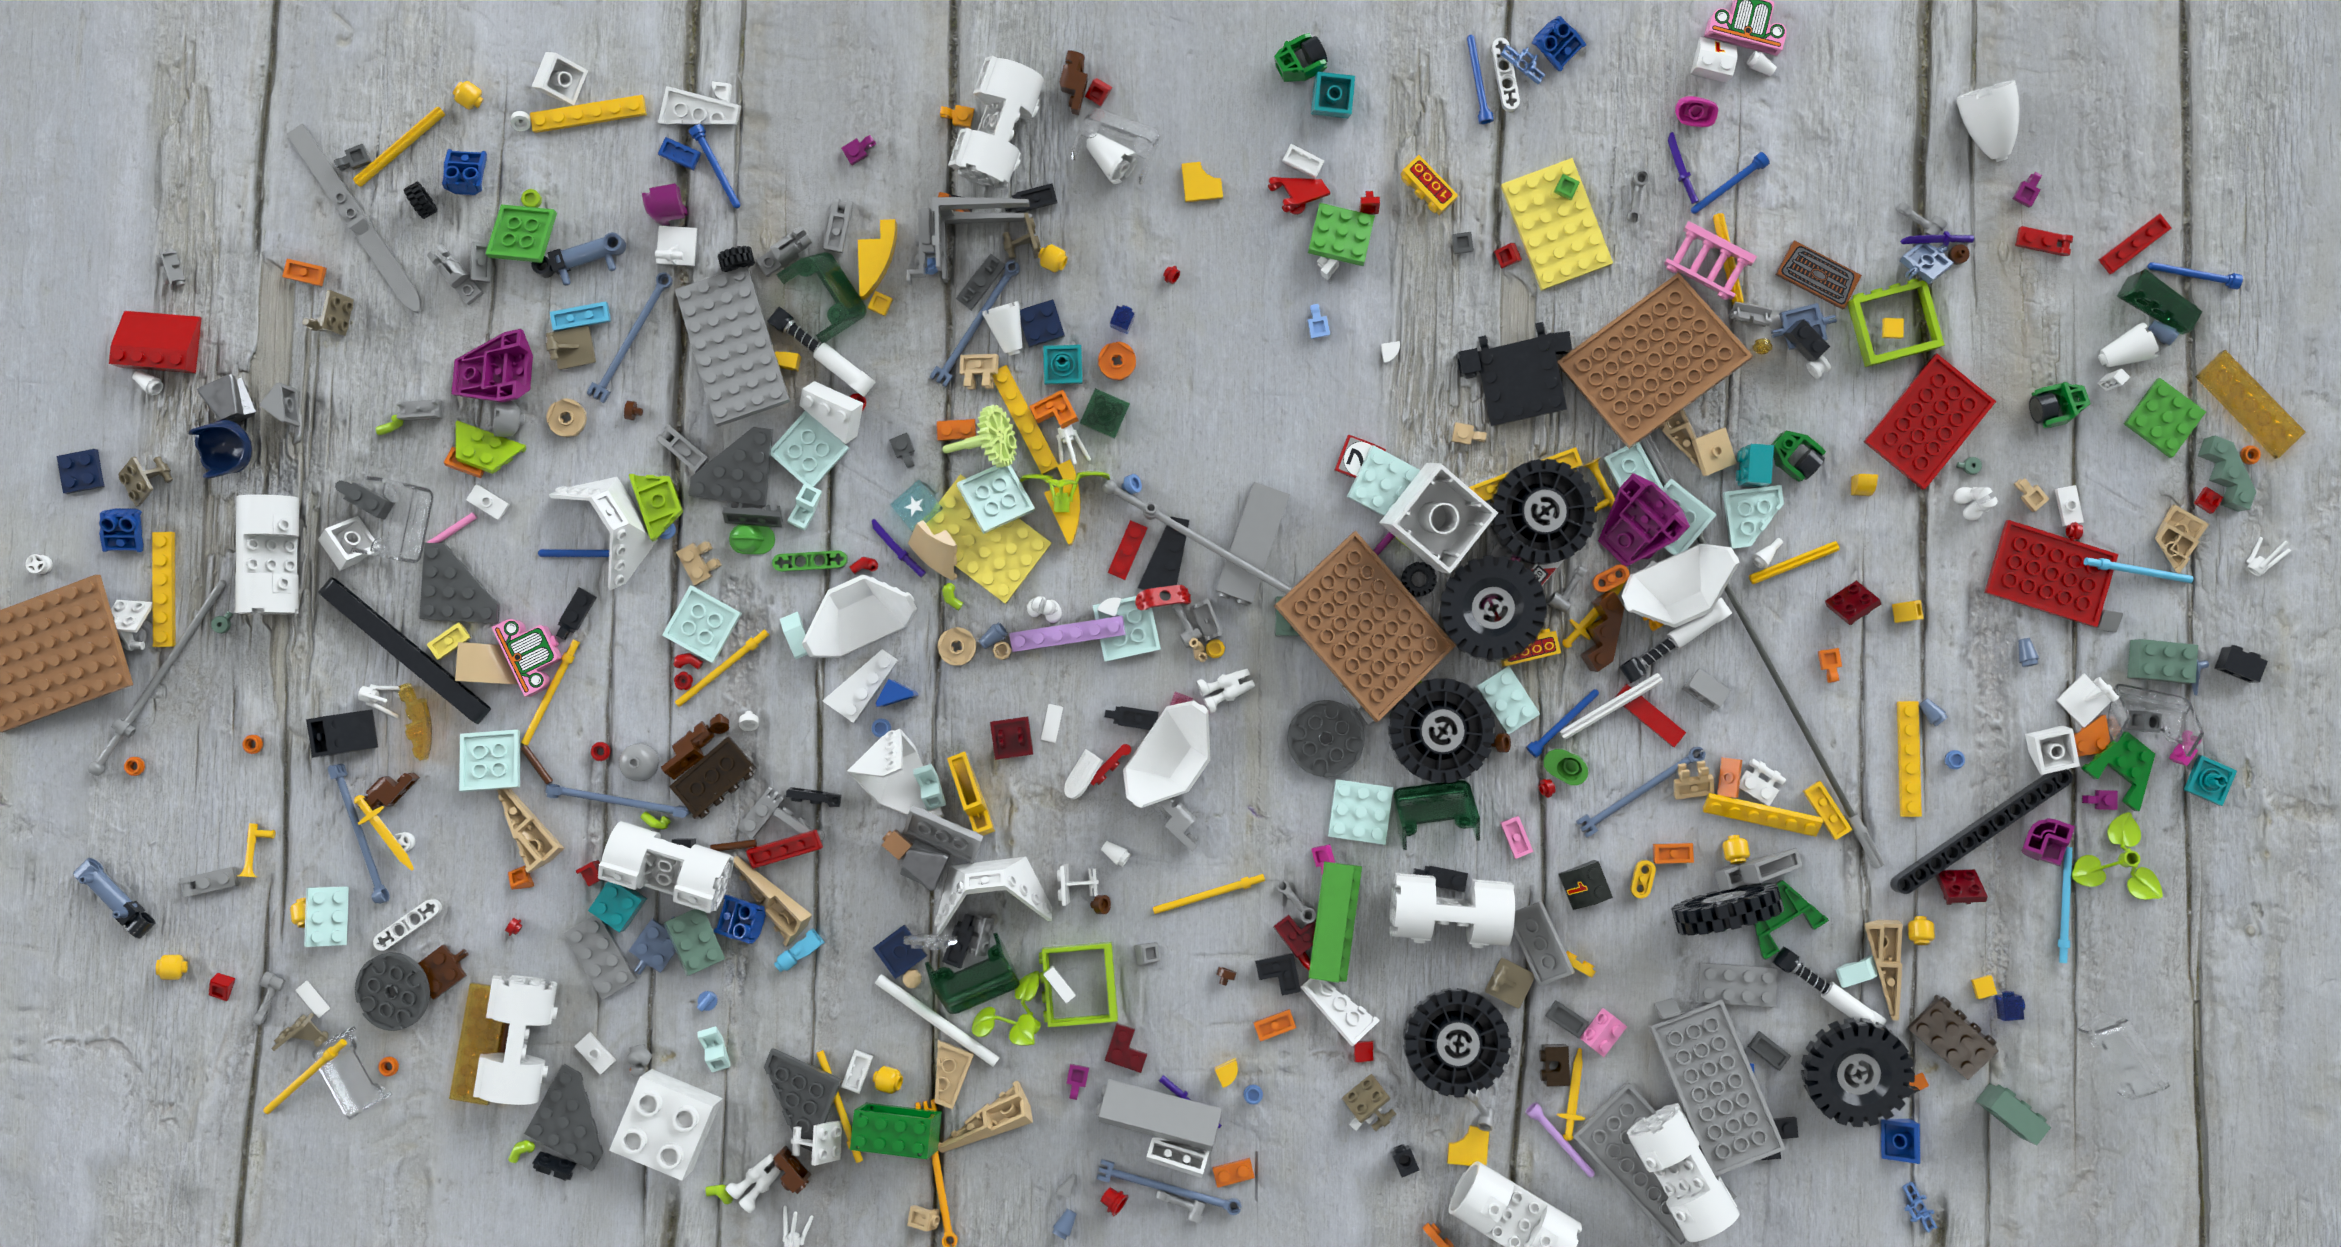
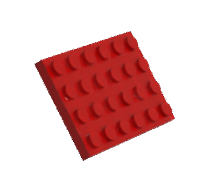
M1936 353L1863 442L1924 490L1996 401Z
M2006 520L1984 593L2084 625L2098 627L2114 570H2100L2094 566L2084 565V559L2086 557L2093 559L2104 558L2109 559L2110 562H2117L2119 554L2075 540L2072 541L2069 538L2018 522Z

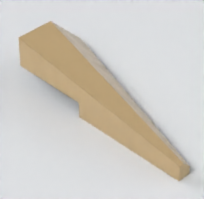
M1683 409L1662 424L1660 428L1687 455L1690 461L1701 470L1692 443L1696 435Z
M1879 919L1865 923V930L1891 1019L1899 1020L1903 924L1899 920Z
M1018 1081L1012 1083L1013 1087L1006 1092L1002 1091L997 1100L992 1104L987 1103L964 1122L965 1125L958 1131H952L950 1133L951 1136L943 1143L939 1142L938 1150L943 1153L1033 1123L1031 1106Z

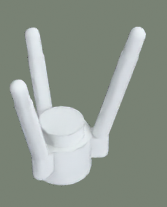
M1072 425L1063 429L1061 427L1057 429L1058 435L1056 437L1058 440L1060 464L1063 463L1062 441L1068 445L1073 464H1077L1071 444L1074 438L1087 460H1091L1078 436L1077 430H1073Z
M2260 537L2251 556L2246 561L2249 564L2247 569L2256 576L2263 575L2270 567L2291 552L2290 549H2287L2272 560L2288 544L2287 541H2284L2266 559L2261 556L2255 558L2263 540Z
M373 684L370 687L362 686L358 699L359 701L366 702L368 706L398 718V714L374 703L377 701L387 702V699L379 697L377 690H410L411 687L377 686Z
M783 1206L784 1235L782 1241L785 1242L784 1247H800V1245H804L806 1234L814 1218L813 1215L809 1217L800 1237V1234L795 1232L797 1212L795 1211L793 1214L791 1232L788 1233L787 1206Z

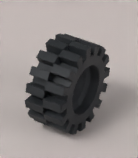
M418 181L403 190L411 206L414 207V210L417 211L422 219L437 212L432 198H430L428 192Z
M750 246L732 247L731 249L721 251L717 256L722 272L736 270L739 267L747 266L749 268L755 264Z
M1425 562L1410 564L1403 571L1401 577L1404 587L1415 597L1429 594L1437 583L1435 570ZM1416 572H1422L1426 576V583L1421 587L1415 586L1412 583V576Z

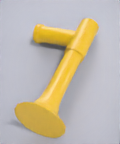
M1600 457L1582 466L1592 471L1605 497L1604 500L1598 502L1597 506L1594 507L1595 512L1608 505L1612 508L1615 500L1599 469L1598 462Z
M249 823L245 864L242 872L237 876L257 877L253 872L257 837L274 839L276 835L275 830H258V824Z

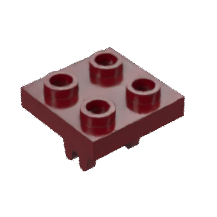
M1856 580L1825 600V604L1847 624L1852 625L1855 621L1868 615L1872 610L1880 606L1881 601Z
M1028 716L990 722L995 760L1034 755Z
M1975 869L1943 870L1936 875L1947 905L1952 903H1966L1968 905L1973 902L1987 901V893Z

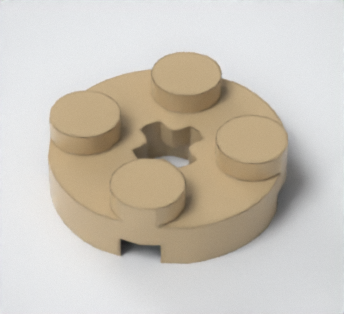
M564 398L551 404L547 411L546 419L550 429L555 434L562 437H575L584 429L587 413L581 404L575 400ZM570 413L571 420L564 423L562 416Z
M951 628L945 631L938 640L939 654L950 665H965L972 660L976 653V640L964 628ZM960 641L962 650L953 651L954 647L952 644Z

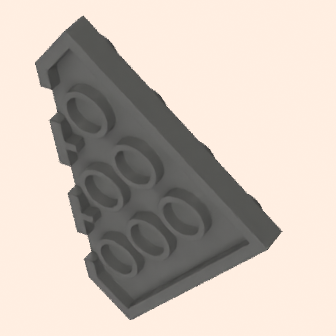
M752 427L690 477L689 496L765 506L773 429Z
M424 542L419 619L498 624L500 604L490 596L485 587L468 571L469 569L452 553L447 544Z
M772 1048L764 1069L766 1074H769L775 1096L783 1108L782 1113L786 1123L790 1126L792 1133L793 1127H802L801 1138L813 1140L814 1125L826 1123L842 1079ZM800 1144L801 1147L812 1151V1146Z
M563 1064L524 1134L593 1171L603 1154V1149L598 1139L595 1120L591 1114L588 1095L582 1082L583 1077L581 1072Z

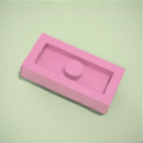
M1519 816L1500 822L1514 859L1534 852Z

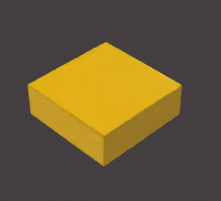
M875 291L867 308L882 316H886L893 299Z
M1904 318L1882 319V338H1904Z
M1992 975L1971 979L1976 999L1997 994Z

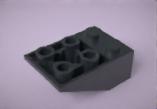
M373 709L306 719L312 758L378 748Z

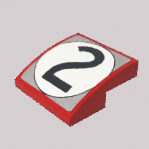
M1347 435L1334 470L1348 477L1356 478L1372 445L1383 451H1386V449L1352 435Z

